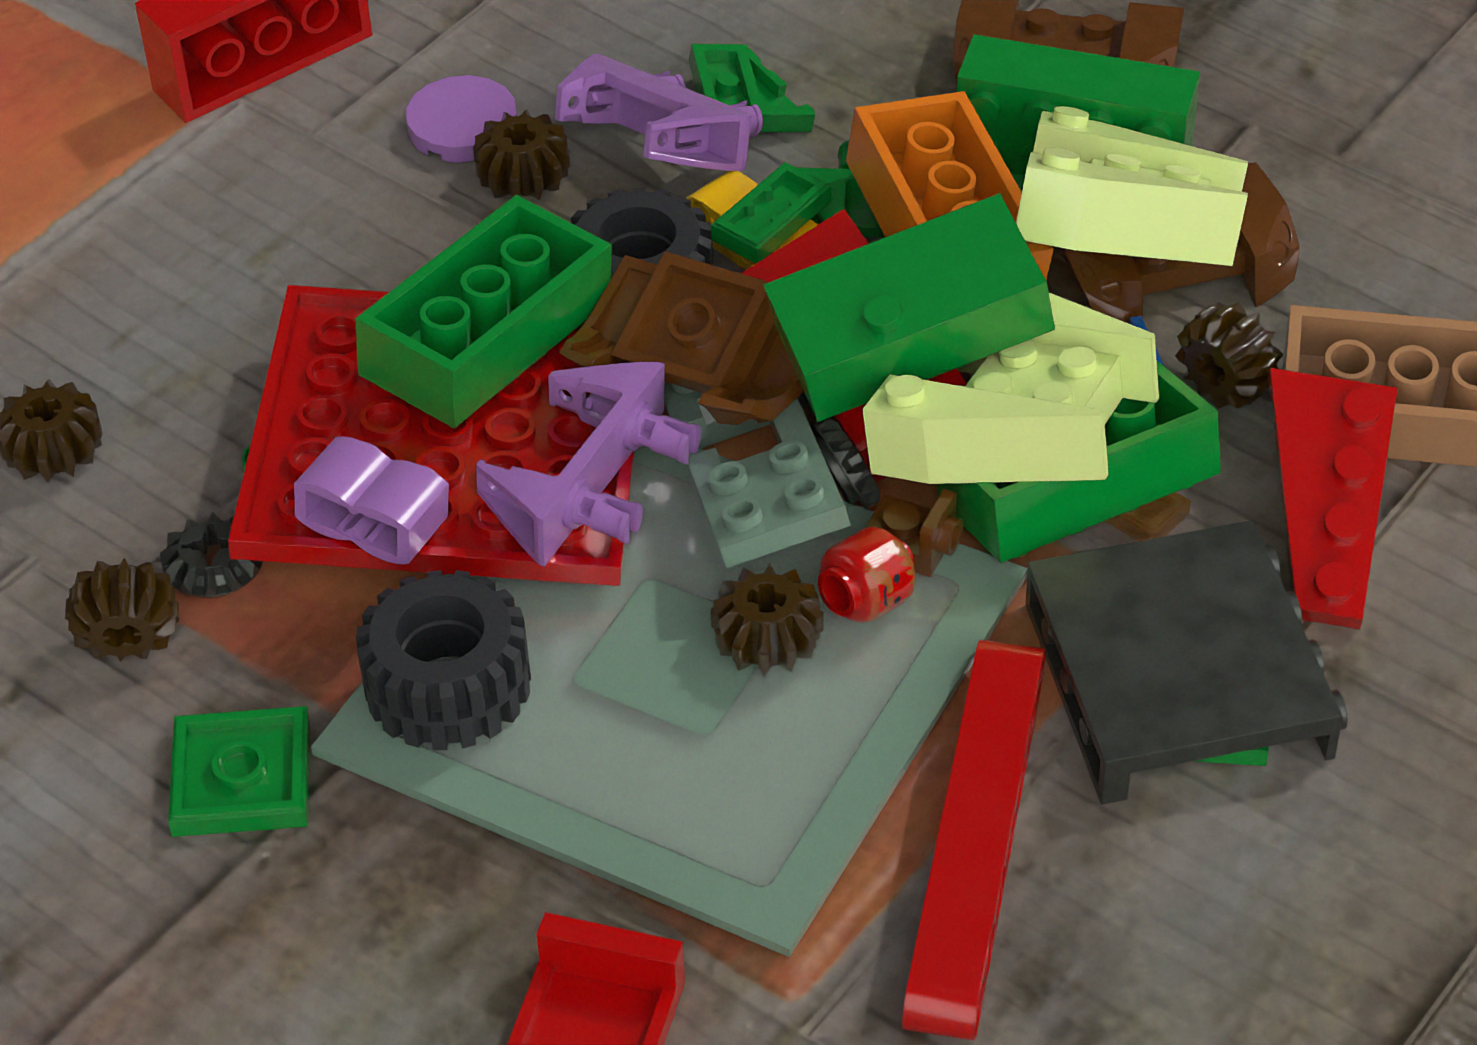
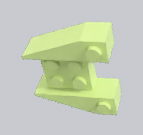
M1060 106L1055 107L1053 113L1042 111L1034 150L1030 154L1016 221L1025 241L1078 251L1233 266L1248 193L1242 192L1248 161L1103 122L1088 120L1089 113L1077 108Z
M1049 293L1055 330L956 368L957 371L974 374L965 387L922 380L913 375L897 376L890 374L863 408L871 473L928 484L1105 480L1109 475L1105 423L1122 398L1156 403L1159 399L1155 334Z

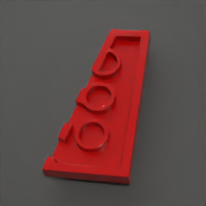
M1270 368L1268 381L1270 399H1272L1274 435L1281 475L1282 508L1285 511L1287 529L1286 544L1291 589L1298 598L1302 620L1360 630L1365 609L1398 388Z

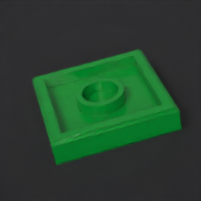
M300 706L174 716L168 812L171 836L182 837L308 827L310 717L308 707Z

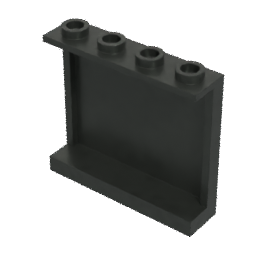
M1254 520L1028 562L1025 606L1041 648L1046 649V661L1101 805L1128 800L1130 773L1315 737L1325 761L1335 759L1340 730L1346 729L1348 723L1347 709L1343 696L1339 690L1330 689L1324 676V660L1320 646L1316 640L1307 639L1302 628V614L1298 598L1293 591L1286 592L1280 579V566L1276 550L1272 544H1264Z

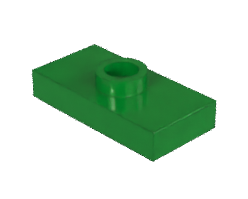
M784 162L711 224V240L756 264L769 256L832 201L831 185Z

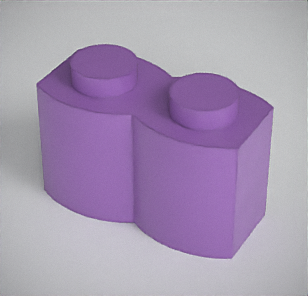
M335 437L294 483L295 517L307 527L324 536L338 540H352L361 549L379 559L395 564H409L448 517L449 483L429 467L405 460H391L373 444L349 437Z

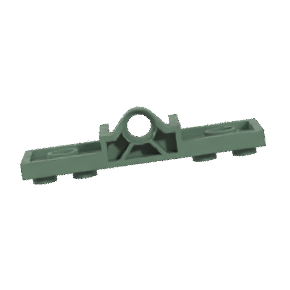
M664 381V404L669 417L689 424L694 423L701 427L702 433L699 448L713 445L767 425H771L778 444L768 451L736 462L721 463L716 447L689 456L688 467L726 569L851 525L845 504L798 398L773 421L758 423L756 420L751 419L739 425H726L717 423L707 409L698 404L703 393Z

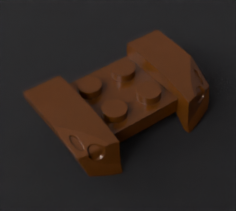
M962 0L956 20L953 66L956 84L958 73L973 34L1174 67L1184 8L1129 2L1126 21H1118L1101 14H1092L1085 17L1061 15L1053 10L1044 8L1022 11L1019 10V0Z
M1257 162L1248 163L1242 192L1248 193L1233 266L1078 251L1057 247L1070 268L1088 307L1128 324L1130 317L1141 315L1143 318V295L1244 273L1251 300L1255 307H1258L1277 295L1295 280L1300 251L1299 241L1287 204Z
M666 251L658 264L625 255L584 325L573 337L565 341L560 351L561 355L581 367L634 362L665 364L664 381L703 393L698 404L705 407L719 424L739 425L751 419L756 420L758 423L773 421L804 392L774 323L763 286L769 282Z

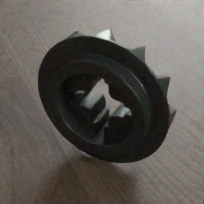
M827 418L812 424L818 435L815 439L830 473L848 501L853 504L859 500L865 509H869L879 502L880 489L839 423Z
M212 512L209 519L202 523H197L187 518L184 531L168 533L167 548L160 552L163 573L170 575L171 585L175 589L196 597H217L237 591L257 575L263 561L230 559L228 540L234 516L221 521ZM217 544L220 549L217 550L216 557L212 558V565L208 566L203 554H206L207 546Z

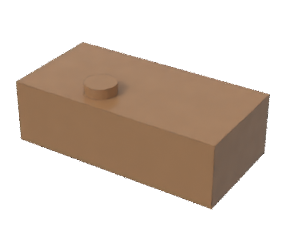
M1290 305L1282 370L1397 387L1387 458L1477 467V322Z

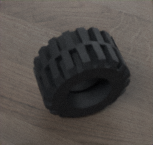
M633 188L632 192L622 193L620 190L609 192L607 198L600 199L596 197L586 203L587 210H577L571 217L572 224L612 244L611 278L625 255L658 264L666 251L713 265L710 223L706 222L705 214L699 207L691 208V201L683 196L670 197V191L657 189L655 192H648L645 188Z
M442 570L427 572L428 577L416 580L414 576H410L400 580L401 587L399 589L392 590L387 588L377 596L379 606H368L362 615L363 626L357 627V654L369 712L375 722L382 721L383 731L393 738L404 734L405 744L417 748L424 742L432 743L433 750H448V744L460 742L462 748L476 745V738L481 735L491 739L502 732V721L514 722L520 714L519 703H527L530 694L529 681H531L525 622L521 608L515 607L514 597L506 589L496 591L495 581L484 576L475 581L471 579L470 572L458 570L455 571L453 576H442ZM442 657H460L447 662H429Z

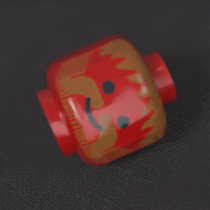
M873 526L857 531L831 546L821 558L817 585L823 602L836 615L862 624L878 619L905 603L914 592L916 574L913 553L903 540L895 537L885 529Z

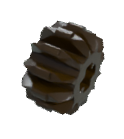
M527 109L520 116H511L507 112H503L500 122L485 121L483 132L475 136L473 154L476 175L480 179L481 186L491 188L495 198H501L510 194L513 197L515 195L520 197L531 195L540 200L543 190H559L560 180L568 176L570 153L567 136L564 134L562 125L552 124L549 114L531 117Z
M1218 302L1214 306H1208L1195 315L1193 320L1184 326L1183 331L1177 336L1181 348L1175 357L1187 367L1183 378L1194 381L1198 386V395L1201 397L1211 395L1214 404L1219 409L1229 404L1239 409L1245 404H1251L1269 389L1268 378L1270 368L1278 369L1277 363L1282 358L1283 353L1271 344V339L1275 332L1264 330L1260 325L1259 313L1247 316L1239 302L1229 306Z
M48 379L41 388L33 389L24 384L21 397L9 396L4 398V408L0 412V455L6 461L9 468H16L20 472L24 480L38 473L44 477L47 483L50 482L56 473L65 472L74 477L76 464L87 465L93 463L95 449L102 446L101 437L103 431L96 404L91 400L90 394L80 393L73 382L56 388L51 380Z
M123 558L119 565H109L103 561H97L94 571L77 572L75 584L69 588V598L66 599L65 619L68 620V630L73 634L76 647L83 649L91 648L94 658H101L106 655L117 656L121 663L125 656L135 655L141 659H147L150 649L161 650L168 647L169 637L176 632V623L179 621V602L176 601V591L171 586L170 575L161 572L154 573L151 562L133 566L128 565L125 558Z
M770 563L764 573L754 574L743 567L738 581H722L721 590L718 592L719 598L713 600V607L710 612L711 627L715 631V644L719 648L720 655L732 656L738 671L755 664L758 665V668L765 677L771 666L779 665L792 672L797 661L796 658L812 659L813 651L816 648V640L820 639V632L824 628L823 611H820L819 596L815 591L814 584L801 583L796 569L782 575L776 574Z

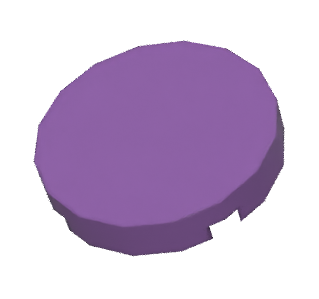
M472 75L453 76L429 83L413 95L406 108L409 139L418 151L428 155V150L441 155L442 161L453 163L474 161L473 146L475 144V136L483 132L484 122L490 120L500 122L503 112H507L511 116H517L515 98L505 86L484 77Z

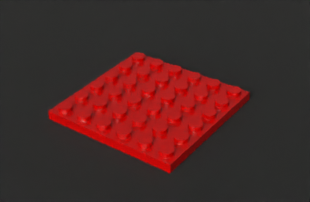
M299 285L287 286L229 535L230 559L423 573L442 570V574L452 575L458 570L470 572V576L609 586L621 585L625 543L594 531L590 526L584 524L577 529H573L546 566H541L523 549L477 493L476 464L479 460H484L487 464L507 470L514 466L550 476H558L596 429V427L581 421L578 414L557 405L554 407L549 404V375L551 372L581 368L580 365L578 366L561 355L560 351L565 341L573 337L585 322L456 428H452L358 375L355 318L389 292ZM563 390L566 396H572L568 391ZM586 392V398H588L591 393ZM335 437H349L373 444L391 460H405L429 467L449 483L448 517L409 564H395L379 559L361 549L352 540H338L324 536L307 527L295 517L294 483ZM635 451L631 453L602 493L630 501Z

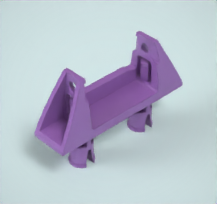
M598 53L586 58L557 86L555 120L563 122L621 124L645 134L643 157L679 165L725 171L746 170L749 138L757 136L763 125L762 113L757 104L746 106L747 101H742L738 104L727 105L685 88L684 80L680 74L670 76V71H666L661 74L651 75ZM572 96H574V103L571 107H569V100Z
M660 362L619 363L551 372L549 375V404L578 414L581 421L596 427L558 476H550L514 466L507 470L487 464L484 460H479L476 464L477 493L516 541L539 565L545 567L572 530L584 524L590 526L592 530L616 538L622 543H629V530L637 533L643 515L642 505L602 493V491L633 451L639 447L647 446L650 447L651 451L676 459L685 465L688 464L689 453L696 454L701 440V427L694 423L689 424L662 415L664 412L665 364ZM563 390L568 391L572 396H566ZM586 392L591 393L588 398H586Z

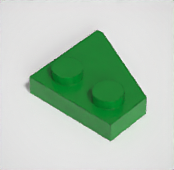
M691 44L689 65L697 93L727 105L738 104L742 101H747L746 106L757 104L763 117V125L760 132H812L815 119L814 109L808 103L797 107L785 95L787 83L774 71L764 67L761 59L746 44Z

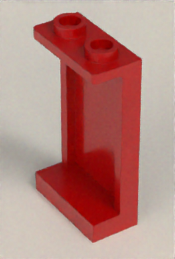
M545 912L536 934L539 962L507 1045H664L685 986L683 941Z

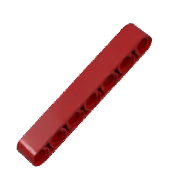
M980 639L978 641L907 982L902 1029L976 1040L1042 689L1046 656L1045 648Z

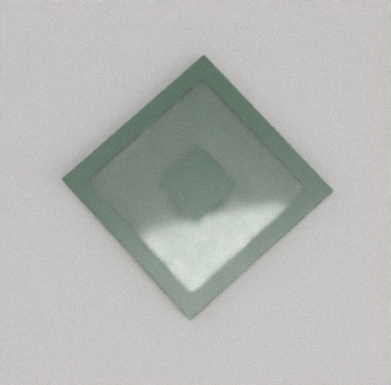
M639 447L635 450L630 502L640 503L643 507V515L638 532L635 533L629 530V543L625 544L620 586L486 577L495 581L496 591L506 589L514 597L515 607H520L524 616L531 681H529L530 694L527 703H519L520 714L513 723L502 721L501 733L491 739L483 734L476 737V745L462 748L461 742L448 744V750H433L432 743L424 742L417 748L405 744L404 734L393 738L383 731L382 721H374L369 712L363 682H361L311 746L312 755L790 957L973 665L979 639L988 640L1026 580L1028 568L1009 561L1000 563L993 555L959 543L952 556L943 555L931 577L915 573L914 592L905 603L874 621L862 624L836 615L823 602L817 585L822 556L831 546L864 529L872 517L873 511L843 501L851 524L850 526L726 569L708 518L703 510L688 464H682L676 459L650 450V447ZM698 447L696 454L706 450ZM719 455L721 463L734 461ZM770 563L776 574L782 575L796 569L801 583L814 584L815 591L819 596L820 611H823L824 628L820 632V639L816 640V648L813 651L812 659L796 658L797 661L792 672L779 665L771 666L764 677L758 665L752 664L738 671L732 656L720 655L719 648L715 644V631L711 627L710 612L713 607V600L719 598L718 592L721 590L722 581H738L743 567L754 574L764 573ZM470 576L475 581L481 578L480 576ZM447 656L429 662H447L460 657Z

